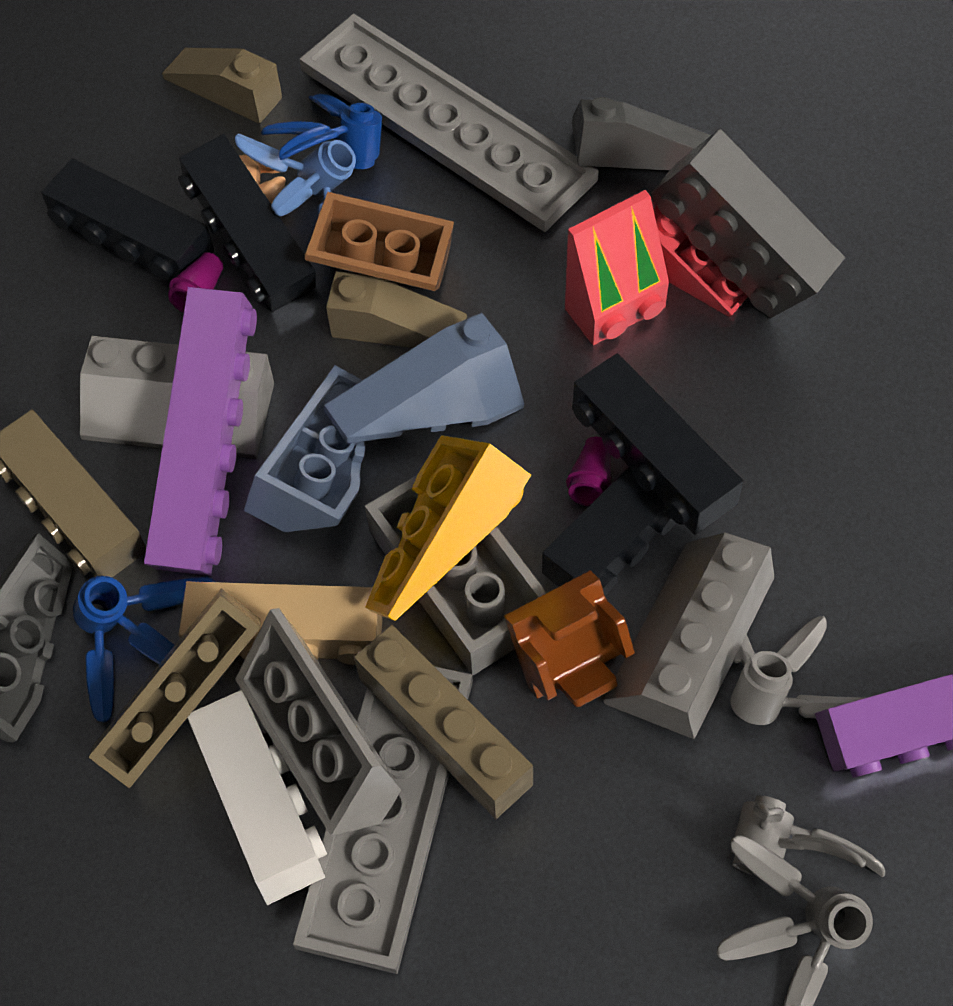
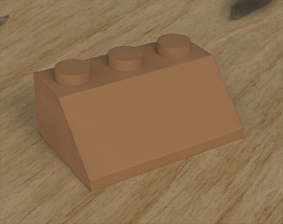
M327 192L305 253V260L436 291L440 288L449 257L454 222Z

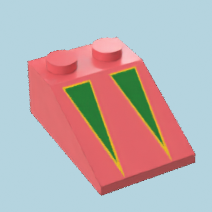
M646 190L568 229L565 310L593 346L605 339H614L620 336L627 327L643 319L649 320L654 318L666 307L669 280L651 196Z

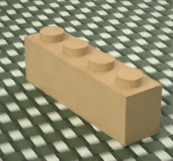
M186 581L179 637L183 636L219 590L223 589L260 618L261 627L270 609L279 608L303 638L317 660L318 658L338 659L342 663L356 665L354 657L381 634L383 616L365 608L373 587ZM260 629L238 656L246 659Z

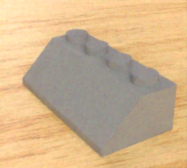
M91 336L80 372L81 439L162 449L179 345ZM245 352L250 356V370L248 379L241 381L238 399L243 401V416L240 426H234L231 444L236 446V457L257 459L274 388V379L267 354Z
M726 532L686 543L632 644L635 654L625 658L616 675L618 686L607 692L603 699L604 704L695 739L775 578L771 547Z
M279 608L270 609L235 679L330 836L381 824L400 794V787L303 638Z

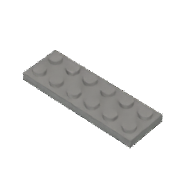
M435 667L467 700L469 699L473 683L472 674ZM367 688L357 723L367 735L370 743L389 772L393 775L401 792L381 824L330 836L326 829L322 843L327 855L318 859L326 878L311 884L309 887L293 946L296 950L398 974L450 772Z

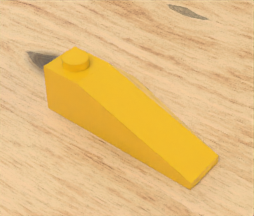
M441 435L415 479L412 490L418 494L413 510L411 514L406 512L400 517L396 528L402 531V538L398 548L391 550L385 556L365 608L373 613L396 621L508 516L511 509L520 502L524 492L523 488L531 474L490 443Z

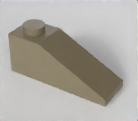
M185 47L162 72L163 79L259 124L282 99L276 64L245 49Z
M337 271L335 272L326 306L332 337L414 348L442 329L467 319V314L385 279Z

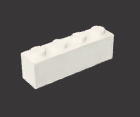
M240 690L193 711L187 718L254 880L266 904L269 905L326 878L318 861L319 858L327 855L325 847L315 825L306 830L304 829L299 818L300 815L308 812L296 783L288 787L285 786L281 774L290 771L288 765L275 744L267 746L263 734L268 732L254 709L250 707L243 691Z

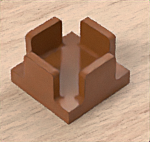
M591 570L504 615L528 688L537 699L544 696L547 700H550L557 696L556 689H560L575 707H581L618 686L616 676L604 663L620 654L625 658L635 654L625 618L607 601L600 579Z

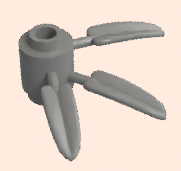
M818 616L805 624L777 653L761 651L755 654L746 634L733 660L734 663L742 662L743 669L730 698L731 707L737 716L751 724L767 725L776 720L782 706L799 708L801 716L816 718L815 713L865 699L864 697L798 695L797 698L787 697L793 683L791 672H797L820 643L826 631L827 621L825 616Z
M756 796L755 802L748 801L743 803L735 836L743 835L750 838L784 859L786 849L814 850L842 858L861 868L867 866L881 877L885 876L883 864L872 854L852 842L821 829L809 831L793 825L794 817L785 811L786 804L768 796ZM734 856L733 867L756 876Z
M743 835L734 836L730 842L731 851L750 871L781 895L790 896L795 892L808 901L805 909L807 922L794 925L791 918L783 916L753 925L721 941L717 947V956L722 960L728 961L762 955L792 947L797 942V935L813 932L821 938L814 957L810 955L801 957L783 1006H813L828 973V966L823 961L830 945L840 949H852L863 944L869 937L873 926L871 910L860 897L839 887L828 886L812 893L800 884L802 879L800 871L787 861ZM839 911V915L837 919L834 921V917L836 913Z

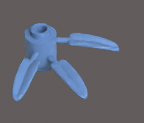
M242 134L235 135L236 146L245 155L261 165L284 173L288 167L297 170L298 177L285 186L271 204L272 210L279 217L294 211L312 195L323 196L325 200L327 192H331L351 176L356 164L354 151L347 143L341 140L322 143L302 161L298 162L290 158L280 160V150ZM320 203L317 207L318 217L323 203Z

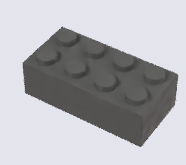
M721 129L717 130L679 160L649 194L651 199L658 205L660 212L665 217L672 219L689 237L691 243L699 250H702L720 268L723 276L734 282L750 298L753 306L759 311L764 312L769 318L817 294L846 258Z

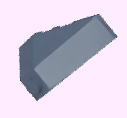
M480 313L442 329L325 404L324 412L345 442L354 443L400 437L405 430L429 427L430 432L445 431L446 425L470 422L471 427L488 425L523 409L524 400L507 343L484 314Z
M337 366L333 367L255 474L244 508L245 512L283 532L332 527L339 524L359 491L361 480L359 476L361 463L364 458L365 441L346 443L324 412V405L363 381L362 379Z

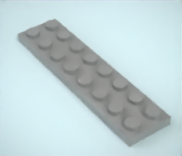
M354 13L300 58L301 70L351 104L366 103L373 106L374 110L382 115V124L544 232L598 181V170L593 166H578L577 156Z

